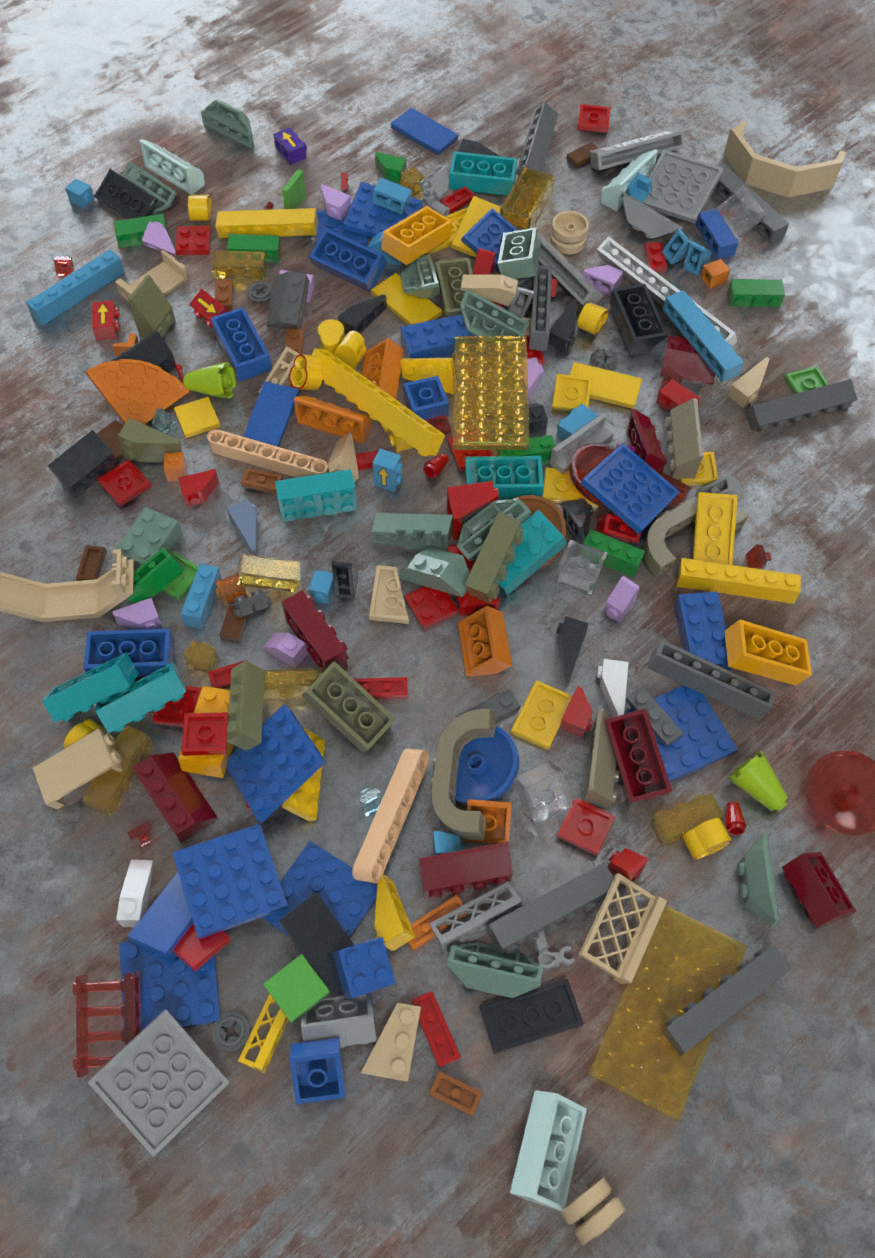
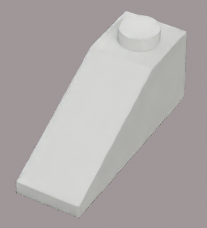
M604 659L602 666H598L597 678H600L599 686L612 717L624 714L629 662Z
M131 860L120 894L116 918L122 927H135L148 910L154 866L153 860Z

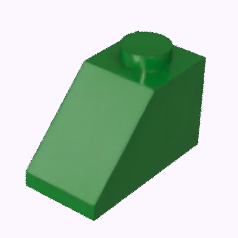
M375 152V167L384 179L401 184L406 173V158Z

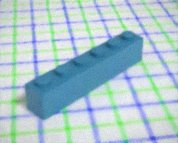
M109 249L28 300L26 304L32 318L43 326L123 275L125 272L121 258Z
M684 290L667 296L663 311L719 380L724 382L740 375L744 364L742 358L737 355L732 346L727 343L722 334L717 331L712 322L707 319L702 310L693 302L692 298Z

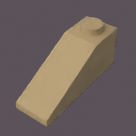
M463 275L460 290L465 292L468 289L485 299L509 307L516 295L518 280L504 275Z
M286 346L265 381L289 387L291 385L289 372L295 357L299 353Z
M769 358L763 359L731 385L728 397L742 408L749 404H754L758 399L757 394Z
M349 432L336 441L328 462L329 472L351 469L355 482L359 479L353 436Z

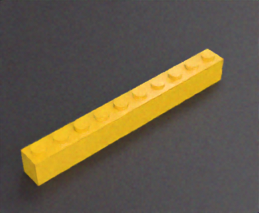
M314 348L312 356H317L321 359V370L326 385L335 388V392L344 395L347 401L358 405L357 408L359 410L367 412L369 417L379 421L382 427L390 429L394 436L405 440V444L417 449L418 454L425 457L437 455L445 437L442 432L328 350Z

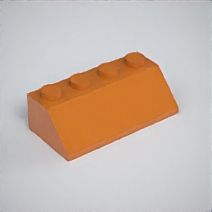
M387 338L366 351L363 358L361 375L396 399L401 374L400 360L403 359L404 349L390 338Z
M305 395L295 397L294 399L296 418L299 424L339 437H343L350 432L352 433L353 441L365 444L373 428L372 418L365 413L352 411L349 408H343Z

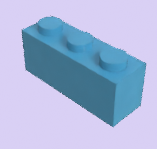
M199 564L181 611V617L185 626L204 630L222 581L219 567Z

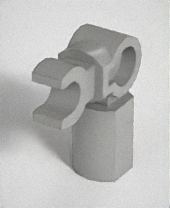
M428 183L422 185V192L424 193L421 200L423 202L422 207L428 206L443 216L449 215L450 208L434 198L435 188L431 187L429 189Z
M545 930L538 933L539 938L532 942L535 953L539 955L537 964L543 966L544 972L559 967V964L570 966L575 962L574 958L566 959L564 957V953L571 951L570 946L563 947L557 953L556 951H548L550 947Z

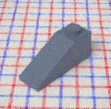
M246 499L228 507L227 511L230 521L255 561L258 559L257 515H259L255 504L251 505L249 500Z

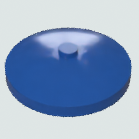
M495 726L494 737L476 738L468 742L462 749L459 758L455 802L467 805L468 799L495 801L503 796L514 783L519 770V753L515 743L503 729Z

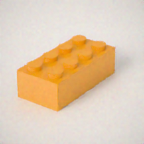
M426 206L383 231L381 249L408 265L450 239L452 221Z
M738 620L725 630L728 667L795 686L812 676L806 639L743 620Z
M203 686L194 713L228 712L230 690ZM227 742V755L182 756L180 752L178 760L181 770L224 778L227 760L232 753L234 745Z

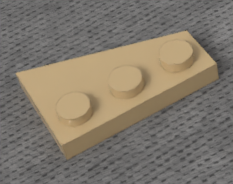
M377 565L369 620L409 624L396 567Z
M402 1003L396 1004L361 1073L409 1081L421 1007Z

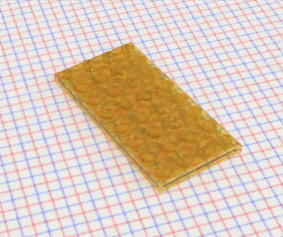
M455 336L453 450H529L526 336Z
M665 905L632 983H627L588 1075L678 1122L714 1031L680 1057L662 1033L667 1028L665 1022L674 1015L680 1018L685 1014L683 1009L692 1001L698 1004L703 1000L701 995L710 987H713L714 990L720 987L719 981L728 973L734 976L738 972L737 967L742 962L747 945Z

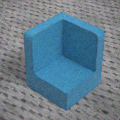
M638 173L627 186V195H631L643 203L652 191V179Z

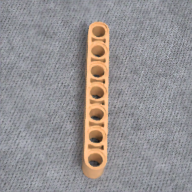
M212 430L207 435L210 450L217 455L296 478L329 473L328 464L322 459L221 430Z
M406 748L402 752L354 863L352 873L355 880L378 883L428 767L429 753L427 750Z

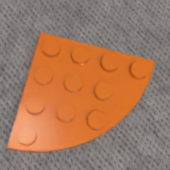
M119 359L117 361L104 362L85 372L124 424L131 418L145 425L190 392L175 376H171L162 370L161 367L140 360Z

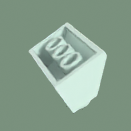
M143 139L139 140L146 168L190 195H193L205 185L204 175L200 169L195 168L155 143Z
M658 150L649 151L632 160L627 168L623 169L617 177L612 179L609 185L602 189L601 203L617 212L624 205L623 197L627 195V186L638 173L649 177L655 166Z
M534 1091L512 1181L511 1194L559 1211L565 1208L587 1108L557 1093Z

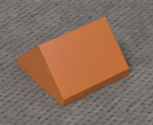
M468 799L467 811H481L486 817L485 840L465 839V841L494 844L509 843L512 803Z

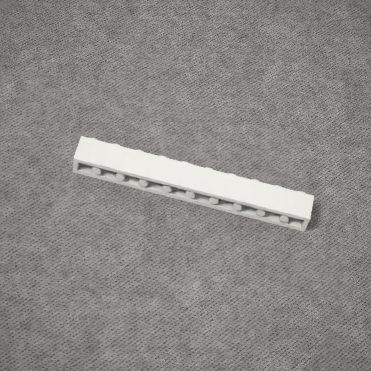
M609 236L597 248L600 258L608 265L623 271V276L634 285L645 283L651 298L664 307L667 296L680 292L679 289ZM694 302L707 319L712 322L717 331L722 334L727 343L733 347L737 342L736 333Z

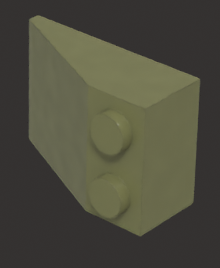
M146 275L128 300L139 336L146 338L153 332L158 331L161 337H163L167 329L175 321L172 306L151 276Z
M131 418L127 420L118 434L122 455L129 460L164 462L165 453L182 452L180 440Z

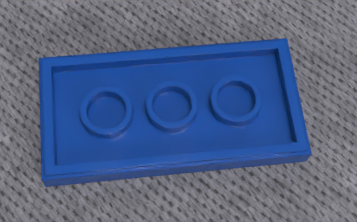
M412 107L391 122V128L437 155L441 154L458 140L459 134Z
M264 381L243 437L279 447L295 406L294 399L299 395V389Z
M178 872L128 935L130 941L168 958L193 924Z

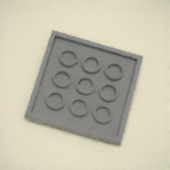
M663 150L648 177L652 179V191L643 203L655 211L695 224L699 213L703 211L719 182L724 168Z
M166 1009L88 1080V1084L153 1157L230 1083Z

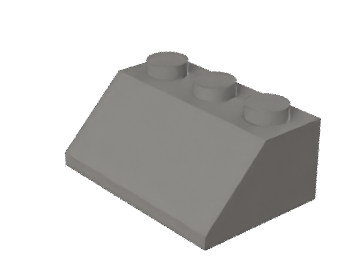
M371 992L352 999L344 998L343 994L323 998L301 1016L303 1042L339 1038L341 1048L375 1042L376 1032Z

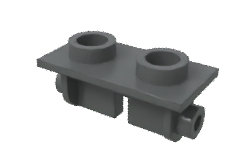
M262 589L251 592L252 596L246 598L245 595L234 598L235 603L229 604L228 607L234 605L233 613L235 617L239 616L240 618L253 613L251 605H253L255 612L268 608L272 601L270 597H267L266 593L271 591L263 592Z

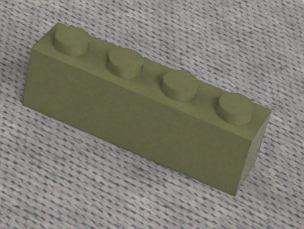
M248 661L240 663L232 668L227 726V742L246 751L261 743L265 670Z

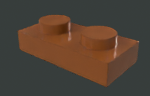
M215 280V299L228 310L233 308V281Z
M287 329L285 348L287 346L297 353L303 354L304 329Z
M246 468L241 480V486L277 494L275 481L283 480V476Z
M440 1071L429 1092L430 1097L471 1117L474 1116L483 1092Z

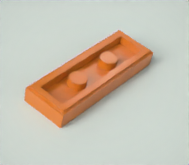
M458 894L411 924L415 938L407 942L412 952L436 937L429 923L464 905ZM464 913L460 915L458 921H461L469 914ZM444 924L437 929L441 934L452 925Z

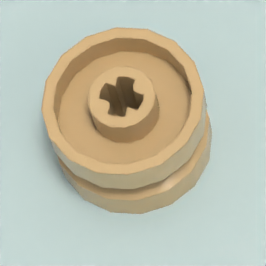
M563 211L557 214L552 223L550 243L562 254L571 255L582 251L586 246L589 228L587 218L576 211Z
M604 1177L560 1212L567 1224H574L582 1217L585 1220L574 1232L581 1245L586 1244L595 1236L598 1237L604 1233L626 1211L619 1198H612L606 1204L601 1202L612 1190Z

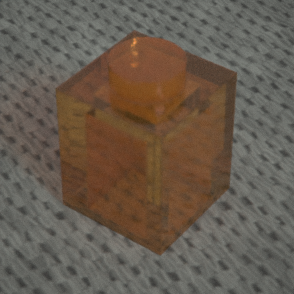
M238 573L216 581L218 588L215 590L216 596L219 601L223 600L225 607L230 604V601L234 602V598L243 595L247 598L245 587Z

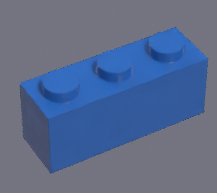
M713 209L699 213L696 227L715 258L721 259L735 255L738 239L733 235L719 211Z

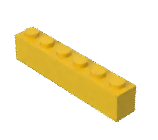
M316 208L218 211L215 227L219 238H229V234L277 235L279 237L317 235L318 216Z
M682 558L677 571L676 587L794 604L801 592V575Z

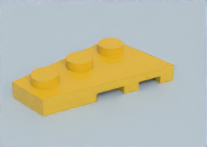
M403 358L400 360L402 378L417 381L439 376L444 392L453 395L457 393L453 358Z

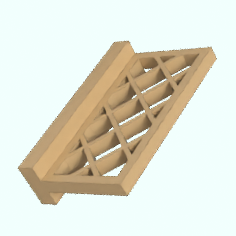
M616 874L579 955L612 975L618 983H632L667 901L660 896H653L621 874ZM619 882L626 885L627 896L619 897L617 890ZM636 895H641L647 899L644 908L638 909L635 900ZM630 898L633 911L624 913L621 903L622 899ZM616 901L619 915L610 917L608 906ZM630 914H635L637 921L633 929H629L626 916ZM621 918L624 931L615 934L612 920ZM607 922L610 935L601 938L598 928L601 923ZM626 934L627 947L620 950L616 936ZM611 938L615 952L606 954L602 940ZM595 942L598 943L601 956L598 957L587 953L590 945ZM617 955L619 965L616 970L610 967L607 959L608 956Z

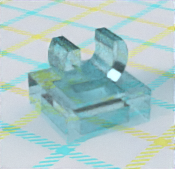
M161 408L156 409L152 425L158 431L168 434L169 429L174 428L177 421L173 420L171 414L166 413Z
M368 786L360 790L362 796L358 797L362 811L368 816L378 810L383 798L377 787L373 790H370Z

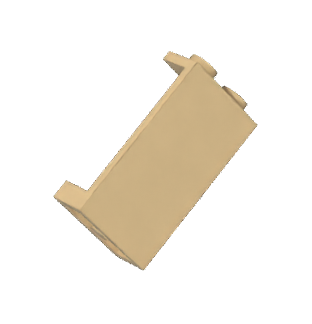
M162 250V263L129 285L121 278L115 281L119 295L129 302L128 298L146 275H150L165 296L188 280L187 269L183 263L175 260L173 255Z
M97 729L33 767L47 806L59 809L65 805L62 797L111 768L118 772L123 771L121 765L122 758L115 750V740L110 733L108 734Z

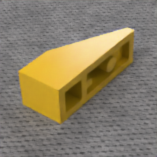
M383 874L377 884L374 926L377 932L376 938L383 937L385 948L394 951L415 938L393 879Z

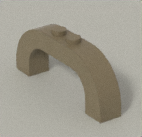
M697 497L686 503H679L670 512L665 511L650 527L643 544V550L645 551L644 560L655 577L672 568L676 558L666 547L664 539L695 522ZM738 505L735 531L742 528L749 517Z
M491 709L472 710L454 719L443 731L437 745L436 758L433 759L434 777L431 778L430 787L434 810L450 831L470 840H485L486 817L481 811H463L456 808L455 795L459 758L462 749L471 740L494 737L496 717Z

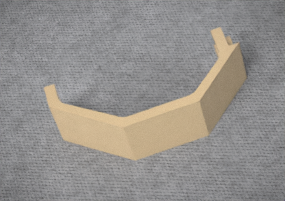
M741 120L739 126H735V129L730 128L724 156L747 185L785 197L832 189L847 153L840 150L835 160L798 167L756 154L743 138V131L748 122Z
M121 549L113 550V555L116 563L112 564L113 568L98 579L45 584L0 572V611L40 622L99 618L133 594L134 559L128 560L127 557H124Z

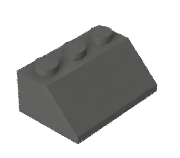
M288 271L275 276L266 323L267 327L301 329L310 283L305 273Z

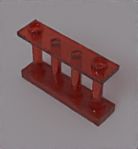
M140 971L127 972L124 974V978L118 981L88 982V974L76 976V981L73 983V994L76 996V1056L73 1060V1069L76 1071L77 1078L87 1075L90 1067H103L114 1057H89L88 1042L122 1040L126 1046L141 1032ZM121 990L124 993L122 1005L88 1007V992ZM116 1015L125 1017V1027L122 1030L88 1032V1017Z

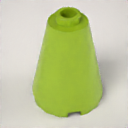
M223 362L186 373L183 383L189 391L231 399L234 396L232 389L236 387L235 371L233 367H229V362Z
M760 750L755 753L756 756L753 759H747L732 772L733 775L728 776V778L770 811L775 809L778 812L787 805L786 799L788 797L766 756Z

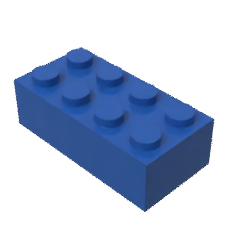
M327 228L324 229L309 255L314 266L369 292L374 288L387 265L383 254Z
M244 307L211 318L213 332L231 367L234 368L239 382L272 370L270 355Z
M462 314L400 327L401 344L406 358H456L477 353L478 337L466 331Z
M718 592L678 594L674 609L683 650L730 671L731 667H728L725 640L726 625Z
M170 629L87 631L83 668L87 672L127 652L139 673L138 676H147L173 662V635Z

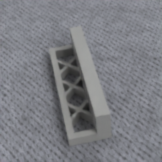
M602 413L552 449L549 464L561 474H564L613 438V433L604 427L607 416Z
M508 881L429 923L439 941L441 951L446 956L450 954L452 945L460 946L470 943L487 934L486 930L490 923L522 907V900ZM508 891L512 896L506 901L498 900L499 894ZM483 903L492 904L491 908L487 911L478 910L479 905ZM464 913L472 915L471 919L467 922L458 921L459 916ZM444 924L452 925L450 931L443 935L437 929Z

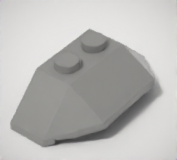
M624 195L623 202L627 221L632 224L633 229L645 232V236L649 239L662 238L676 233L678 229L683 230V227L635 197Z

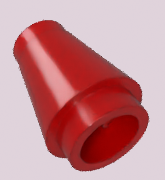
M441 453L427 461L423 468L425 475L429 478L438 477L449 462L448 456Z
M736 801L726 804L724 826L728 834L733 836L743 834L747 827L739 803Z

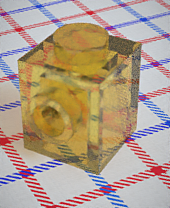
M413 166L401 172L400 185L412 190L411 196L413 197L422 192L419 182L425 176Z
M192 641L189 648L185 649L183 657L188 668L208 673V671L213 670L218 655L215 647L205 642L198 643Z

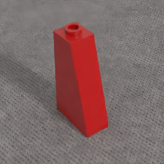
M457 544L447 548L448 552L463 555L458 549ZM463 555L470 574L476 560L468 561ZM468 592L463 597L455 595L459 617L470 616L486 606L499 610L498 596L496 600L492 599L490 604L469 595Z

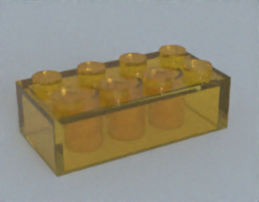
M524 167L501 206L500 215L518 230L533 228L553 193L555 176Z

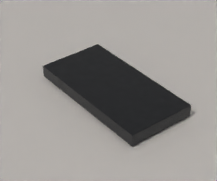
M111 168L94 195L96 199L126 219L150 216L159 201Z
M315 892L278 921L328 988L331 997H335L342 991L332 952L354 944L320 895Z
M568 979L533 989L515 998L508 997L479 1006L494 1055L584 1025Z

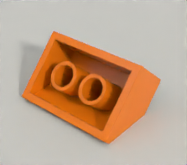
M486 606L458 622L466 676L498 674L512 666L503 612Z

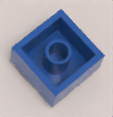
M439 376L403 384L404 400L407 408L426 422L449 417V402Z
M383 937L374 938L332 952L344 998L352 999L396 984Z
M332 1038L291 1044L290 1066L296 1104L345 1098V1076L340 1039Z

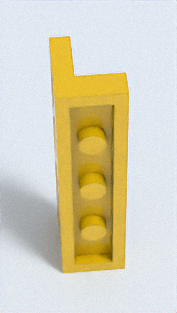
M270 994L238 1059V1062L264 1074L289 1021L281 1009H279L275 1017H270L268 1011L270 1005L276 1003ZM270 1023L271 1028L266 1039L260 1041L258 1035L260 1027ZM259 1046L260 1052L255 1063L247 1060L246 1057L249 1050Z

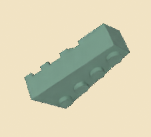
M376 513L371 531L372 542L419 551L430 547L447 551L452 537L453 515Z

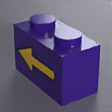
M290 127L273 134L275 148L290 165L307 158L305 142H302L298 134Z

